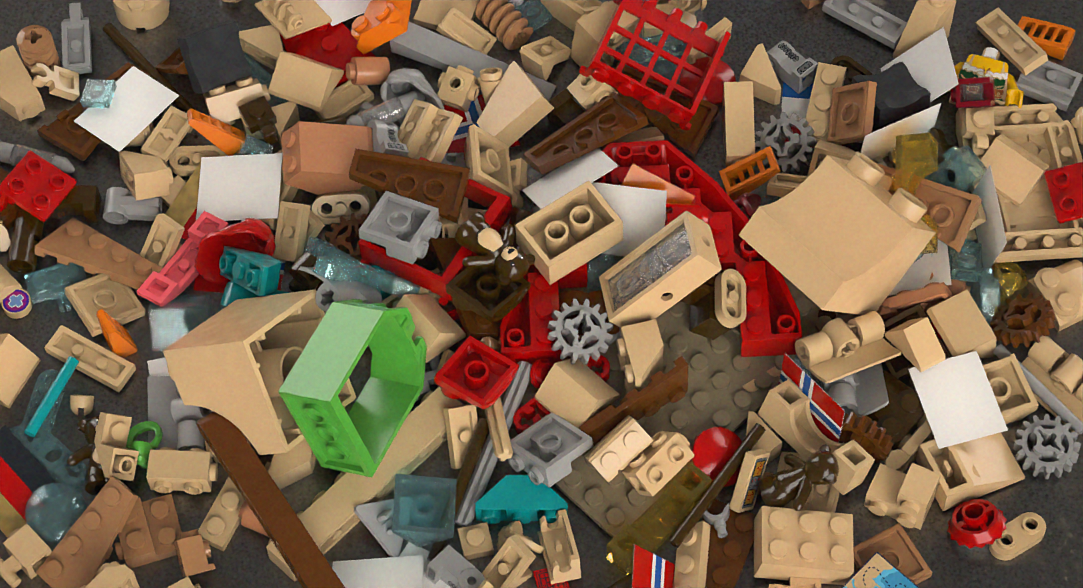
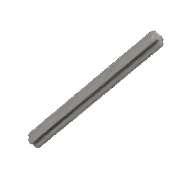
M525 361L518 362L519 369L507 388L502 401L508 432L513 422L514 413L519 408L530 380L532 364ZM490 433L455 517L456 524L463 527L471 526L476 514L475 503L483 497L498 457L494 454Z

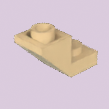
M100 412L94 443L104 477L111 478L114 476L120 480L133 481L139 451L126 447L132 417Z

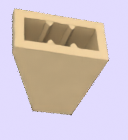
M918 0L893 53V58H897L942 27H944L946 37L948 38L956 0Z
M12 45L0 51V109L18 121L35 117L44 111L45 107L37 87L31 84L32 78Z
M513 61L507 68L476 123L481 129L510 147L550 113L554 107L525 71Z
M753 81L724 82L721 113L725 168L755 153Z

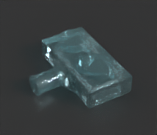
M965 239L960 253L951 248L949 252L951 279L980 283L982 274L981 243Z
M60 263L24 275L32 303L56 299L59 311L65 313L63 303H65L67 312L71 310L69 299L65 295V287L87 279L83 266L70 263L69 266Z
M980 268V304H978V308L990 326L991 316H994V306H1000L999 278H993L992 268Z

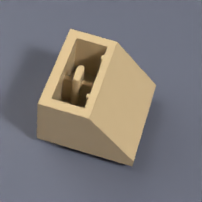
M656 319L622 326L621 339L616 341L619 352L617 353L620 371L624 370L626 377L624 379L626 393L634 388L641 391L652 381L651 376L660 370L663 373V342Z

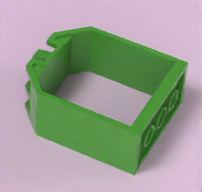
M362 299L332 302L278 391L321 467L372 478L423 390L427 345L421 336H417L413 342L411 337L416 326L408 308H387L384 303L365 304ZM369 346L372 351L370 378L349 414H347L338 395L365 349Z

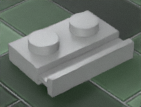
M1047 61L1026 76L1021 72L1016 84L1018 89L1023 91L1024 95L1046 104L1054 103L1058 109L1067 112L1082 81L1083 74Z

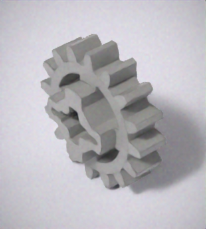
M781 112L780 119H776L774 115H771V123L762 122L763 132L756 131L755 133L760 141L755 142V148L762 150L770 146L773 152L777 153L779 157L777 163L784 173L789 174L792 167L799 172V164L804 163L808 165L809 161L806 157L807 155H813L814 150L810 146L817 144V140L811 137L815 131L811 126L807 127L808 122L805 118L799 120L796 113H792L790 118H788L785 112ZM791 127L800 130L802 135H799L798 133L793 134ZM767 158L763 160V165L766 169L770 168Z
M573 299L571 307L564 302L560 307L561 312L557 310L553 312L552 318L554 320L549 321L547 327L553 331L548 334L547 339L555 340L551 349L553 351L559 349L562 351L560 359L563 360L568 355L571 357V364H575L577 359L581 358L583 364L587 365L590 356L597 361L600 357L599 351L606 353L609 348L606 343H611L613 335L607 332L612 330L613 324L605 323L608 315L607 312L599 314V304L591 308L589 307L588 299L585 300L583 305H579L577 299ZM578 314V316L572 320L566 319L571 315ZM582 322L581 328L583 329L582 334L584 335L581 337L580 341H578L579 335L577 328ZM587 344L594 345L591 348L583 349Z
M1045 414L1043 420H1039L1034 415L1031 424L1024 421L1021 430L1017 429L1016 440L1013 444V450L1018 451L1015 459L1016 461H1025L1022 467L1023 470H1027L1030 467L1034 469V477L1039 472H1043L1045 479H1049L1050 474L1054 472L1059 478L1063 473V469L1070 472L1073 463H1076L1079 454L1077 452L1080 450L1081 443L1075 441L1079 434L1078 432H1069L1070 422L1065 425L1060 424V416H1057L1052 421L1049 414ZM1027 439L1029 440V445L1032 447L1031 452L1029 451L1027 446ZM1062 441H1064L1066 445V453L1064 452L1065 447L1061 445Z

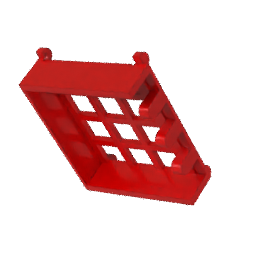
M613 0L617 4L616 9L588 67L582 65L579 73L585 77L591 75L596 81L616 88L622 95L630 96L642 102L646 108L666 115L672 122L680 123L679 127L681 129L689 130L692 126L689 121L695 115L717 64L725 53L723 51L731 33L726 31L719 41H716L705 35L708 28L705 22L699 21L692 28L680 21L683 15L681 9L673 8L668 15L655 8L658 0ZM624 10L640 19L634 33L617 25ZM645 22L663 31L657 46L639 37ZM613 32L630 40L624 54L607 46ZM668 35L687 44L680 59L662 49ZM635 43L653 52L647 67L628 58ZM692 47L710 57L704 72L686 62ZM603 53L620 61L617 69L600 61ZM659 56L677 65L671 80L652 71ZM625 64L643 73L640 82L621 73ZM682 69L701 78L694 93L676 84ZM649 77L667 86L664 95L645 86ZM672 90L691 99L687 108L669 98Z

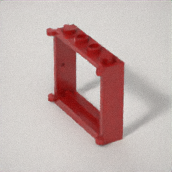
M423 157L419 158L420 160L430 161ZM469 179L465 197L488 208L483 215L485 221L492 229L499 233L500 227L504 226L510 218L512 210L510 197ZM363 239L358 241L362 256L359 262L360 266L367 267L369 263L377 265L441 296L438 302L444 306L447 305L449 300L452 301V296L446 292V285L467 268L462 264L463 259L468 256H477L474 252L461 246L445 271L439 276L416 264H410L387 256L386 250L378 247V244Z

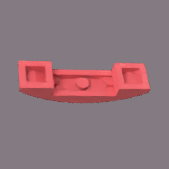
M204 211L189 228V238L159 273L155 271L151 273L137 290V295L160 307L165 306L179 296L199 275L195 271L194 265L200 240L211 232L228 227V222Z

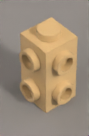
M252 76L236 80L234 85L228 87L221 85L204 93L203 96L209 116L233 125L236 119L242 118L239 113V106L262 96H265L266 100L270 101L266 84L261 85L257 78L252 79Z
M661 431L651 437L654 441L622 471L640 495L653 497L695 456L689 448V441L679 432Z
M162 447L159 450H150L146 478L150 489L156 492L185 491L186 493L197 495L202 492H211L212 481H217L218 463L213 462L211 452H206L200 448H193L189 451H177L174 448Z

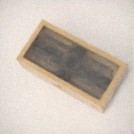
M685 211L600 275L599 280L609 322L621 328L622 326L654 320L721 271L710 225L690 212Z

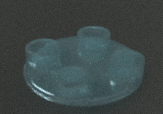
M51 483L42 486L31 495L26 505L25 517L27 524L40 538L59 543L86 510L87 506L82 494L74 487L64 483Z

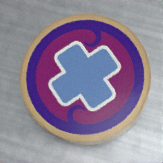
M16 289L1 301V305L8 317L19 319L30 313L32 300L27 291Z

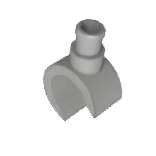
M729 503L725 506L723 512L718 515H712L706 510L702 515L703 519L708 524L714 525L718 537L723 538L728 535L726 521L730 515Z

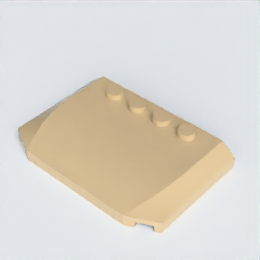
M1054 103L1022 105L1021 108H1018L1017 105L975 108L994 111L995 135L992 141H989V147L996 137L1003 134L1049 165L1050 167L1047 171L1083 162L1074 127L1068 120L1063 121L1056 113L1057 107ZM959 108L956 113V136L972 194L980 181L972 175V172L982 157L972 156V139L964 138L963 113L966 108ZM1043 175L1019 207L996 192L1007 244L994 263L1083 257V218L1061 224L1057 222L1045 175Z

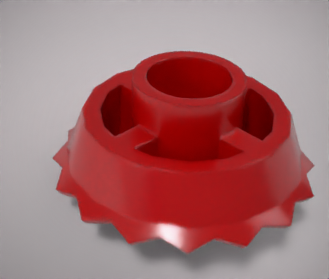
M971 499L956 507L948 521L947 532L950 533L951 540L957 541L959 546L966 545L969 549L975 546L983 548L986 544L993 545L996 539L1002 538V532L1007 529L1005 525L1007 519L1003 516V511L997 509L989 501Z

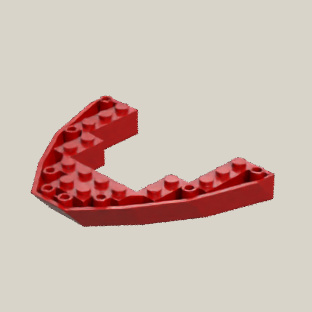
M668 140L609 143L602 152L612 159L618 167L594 182L622 185L632 164H635L694 195L695 197L691 204H699L702 209H708V225H710L721 269H734L738 271L746 283V318L738 325L741 357L784 355V353L787 355H797L795 343L797 340L802 339L800 311L782 274L739 236L749 219L723 188ZM587 263L551 285L534 264L529 266L528 272L523 278L531 283V287L522 301L503 317L500 325L502 355L517 364L519 361L533 364L537 359H546L553 364L562 361L560 359L562 351L560 349L556 351L551 349L555 340L547 339L548 334L553 331L547 328L548 323L554 320L552 318L553 312L555 310L559 311V289L588 287Z

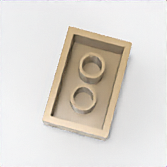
M590 181L585 182L515 225L517 244L526 255H534L535 267L550 285L623 241V221Z
M762 506L754 519L755 578L789 581L790 577L821 578V584L844 586L854 573L853 514L811 510L795 511L790 508Z

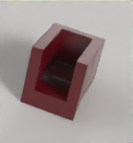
M992 77L958 79L959 84L951 89L952 103H956V108L995 106V84Z

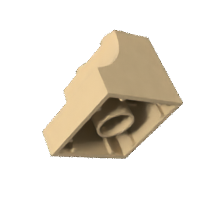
M856 152L851 160L827 155L816 170L797 188L771 204L759 206L739 236L822 310L864 315L879 309L936 232L921 220L927 211V207L918 198L902 188H898L894 195H891L878 183L885 174L884 170L867 156Z
M316 289L237 299L164 349L163 353L167 361L168 373L176 383L184 405L200 406L222 415L244 433L259 455L287 453L304 440L305 437L278 391L325 315L324 311L316 304ZM349 378L338 395L344 408L357 398Z

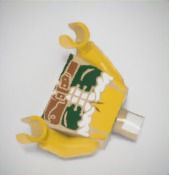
M992 47L984 48L982 56L970 54L966 62H959L954 66L957 79L994 78L995 106L1008 107L1009 104H1015L1018 108L1022 107L1024 93L1018 89L1014 76L1008 73L1009 65L1006 62L998 61L1000 52ZM980 86L967 87L968 101L981 100ZM950 95L949 103L956 105V103H952L951 95Z

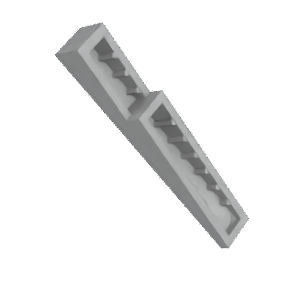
M410 21L408 22L407 32L390 40L391 52L442 69L444 73H446L448 66L457 69L458 65L473 70V75L478 79L482 69L501 68L503 74H505L509 67L504 62ZM525 72L546 99L550 101L557 90V86Z

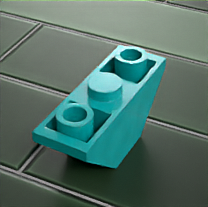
M224 246V252L219 261L220 275L258 296H266L277 291L281 261L267 254Z
M506 475L475 503L476 521L487 522L488 524H496L500 521H520L521 524H527L531 521H540L542 516L546 517L548 523H554L557 520V511L566 509L568 515V503L551 487L549 488L543 483L535 485L528 475Z

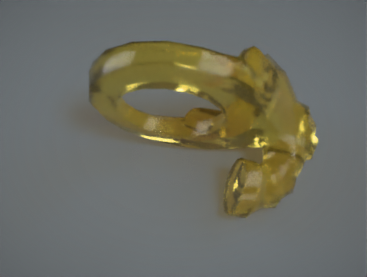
M1014 262L994 263L992 266L994 277L1003 287V289L995 292V298L999 302L1006 301L1015 291L1024 289L1029 283L1026 273ZM1000 268L1007 269L1011 272L1002 274Z

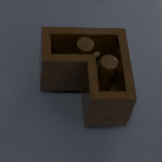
M725 270L719 271L680 300L690 305V332L715 340L732 329L723 326L715 315V279Z

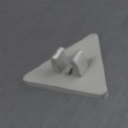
M402 497L355 506V514L390 557L400 556L411 499L409 497Z

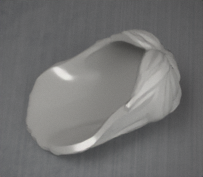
M401 68L392 71L381 86V98L390 114L400 124H402L405 116L399 109L397 97L411 91L424 95V102L431 103L437 108L445 110L441 99L434 92L422 72L417 69Z

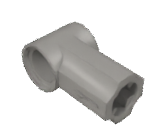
M111 187L106 191L102 218L108 223L125 224L128 222V219L154 221L156 215L162 214L161 196L136 201L128 189Z

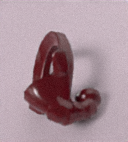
M746 192L739 195L734 202L739 208L743 207L751 219L760 205L761 197L758 194H748Z

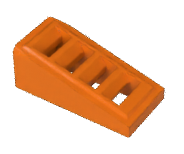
M1022 16L1017 25L1023 31L1025 27L1031 28L1028 36L1047 55L1063 61L1076 32L1075 29L1068 26ZM1036 31L1040 32L1039 37H1034ZM1046 35L1051 37L1049 40L1044 39Z
M192 108L187 111L188 124L226 155L233 156L245 143V134L242 130Z
M770 146L719 171L726 192L732 200H736L743 193H751L781 172ZM767 158L770 168L765 170L762 161ZM756 165L758 166L760 173L755 174V171L753 169V167H755ZM747 171L750 175V178L746 179L744 173H746ZM737 178H739L741 181L738 184H736L735 181Z
M103 309L98 310L96 315L105 341L111 351L122 358L136 353L138 348L128 330Z

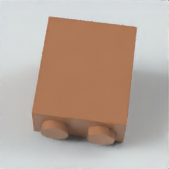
M298 121L282 133L284 184L317 195L357 191L364 186L349 179V170L355 148L373 151L372 128L367 126Z

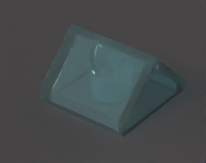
M211 293L179 295L163 307L150 302L148 314L152 351H163L212 317Z
M396 474L392 532L417 547L453 538L457 479Z

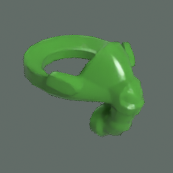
M141 422L129 431L126 447L139 451L137 465L143 469H148L150 450H155L162 440V428L156 422ZM145 431H153L156 434L151 443L135 441L137 436Z

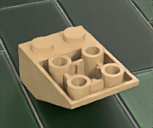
M1001 432L941 449L938 448L935 439L919 445L916 457L918 465L941 474L935 498L942 511L1025 479V475Z

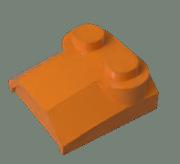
M412 0L370 1L364 15L357 17L352 23L351 35L358 41L357 48L363 54H366L407 32Z

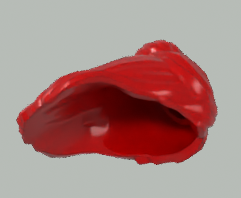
M245 218L241 223L233 224L205 235L199 242L194 267L195 271L205 281L209 280L217 285L227 284L231 280L220 275L221 270L219 267L224 246L272 256L276 245L271 228L262 220Z

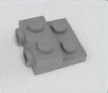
M385 191L360 227L359 238L386 247L387 256L414 264L417 258L423 259L425 257L430 238L436 239L441 232L442 223L439 221V208Z
M551 412L510 440L513 455L511 458H508V461L516 472L522 469L526 471L530 480L535 485L543 483L550 488L572 472L571 462L593 447L592 437Z

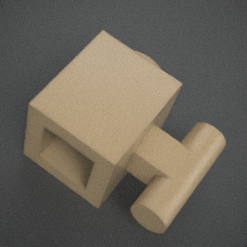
M28 524L12 531L8 535L7 540L3 542L10 557L5 561L0 557V576L11 588H16L22 581L16 572L22 569L32 580L37 575L36 571L51 554L50 547Z

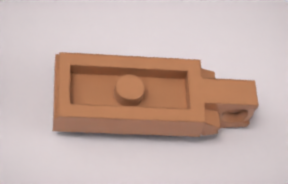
M932 282L925 285L924 288L914 291L904 290L897 293L896 296L886 298L876 312L884 320L895 317L919 303L923 311L926 312L930 307L953 297V293L944 282Z

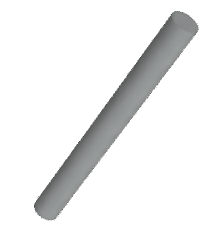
M1002 344L993 351L999 359L1011 355ZM1018 361L1031 390L1060 416L1065 423L1070 422V428L1074 432H1078L1079 435L1082 434L1083 422Z

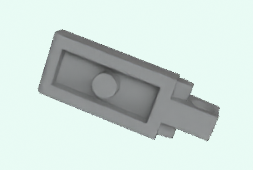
M69 3L70 19H63V22H61L62 68L79 74L92 73L91 24L89 17H83L81 3Z

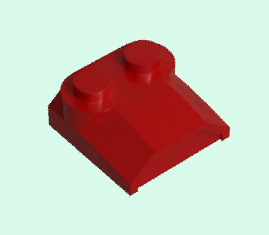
M469 336L436 373L434 383L440 386L442 393L446 397L451 399L461 398L484 410L492 406L509 387L519 369V365L474 337Z

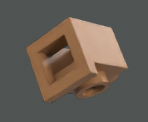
M198 529L180 533L181 539L174 541L182 578L216 569L214 563L208 564L207 559L211 558L210 546L207 540L202 541Z

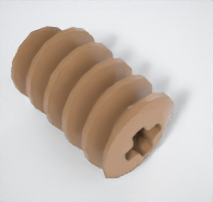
M480 0L475 10L476 17L483 22L484 26L489 28L493 35H496L498 41L503 43L506 49L514 50L520 48L528 41L534 29L527 27L529 24L528 20L521 18L522 14L520 11H514L515 6L508 3V0Z
M31 25L21 29L17 34L16 42L23 64L29 75L33 77L38 75L31 72L36 63L44 64L49 69L53 65L61 67L52 34L47 28L40 25Z

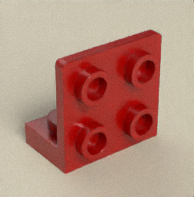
M29 150L0 184V211L2 212L8 204L12 206L16 204L37 219L45 222L76 186L77 181Z
M1083 162L1046 171L1044 175L1057 222L1061 224L1083 218Z

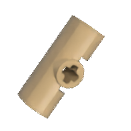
M876 311L851 319L848 323H845L842 318H835L829 321L820 332L799 339L795 343V350L799 360L815 377L824 383H830L899 356L902 352L883 338L885 325L883 319Z
M1041 336V342L1033 344L1028 352V357L1021 364L1083 422V360L1073 353L1069 355L1048 336ZM1033 392L1037 402L1056 418L1058 415ZM1061 419L1060 422L1065 425L1066 423Z

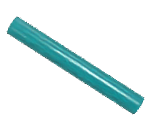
M72 356L67 358L24 430V433L28 436L35 437L77 367L79 361Z

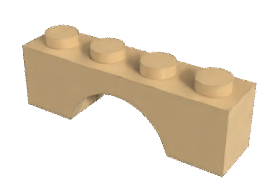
M789 379L769 390L758 415L806 461L813 453L819 451L822 445L827 444L831 448V453L837 458L839 465L837 481L832 485L842 495L862 484L875 459L855 440L847 443H837L823 435L811 416L810 398Z

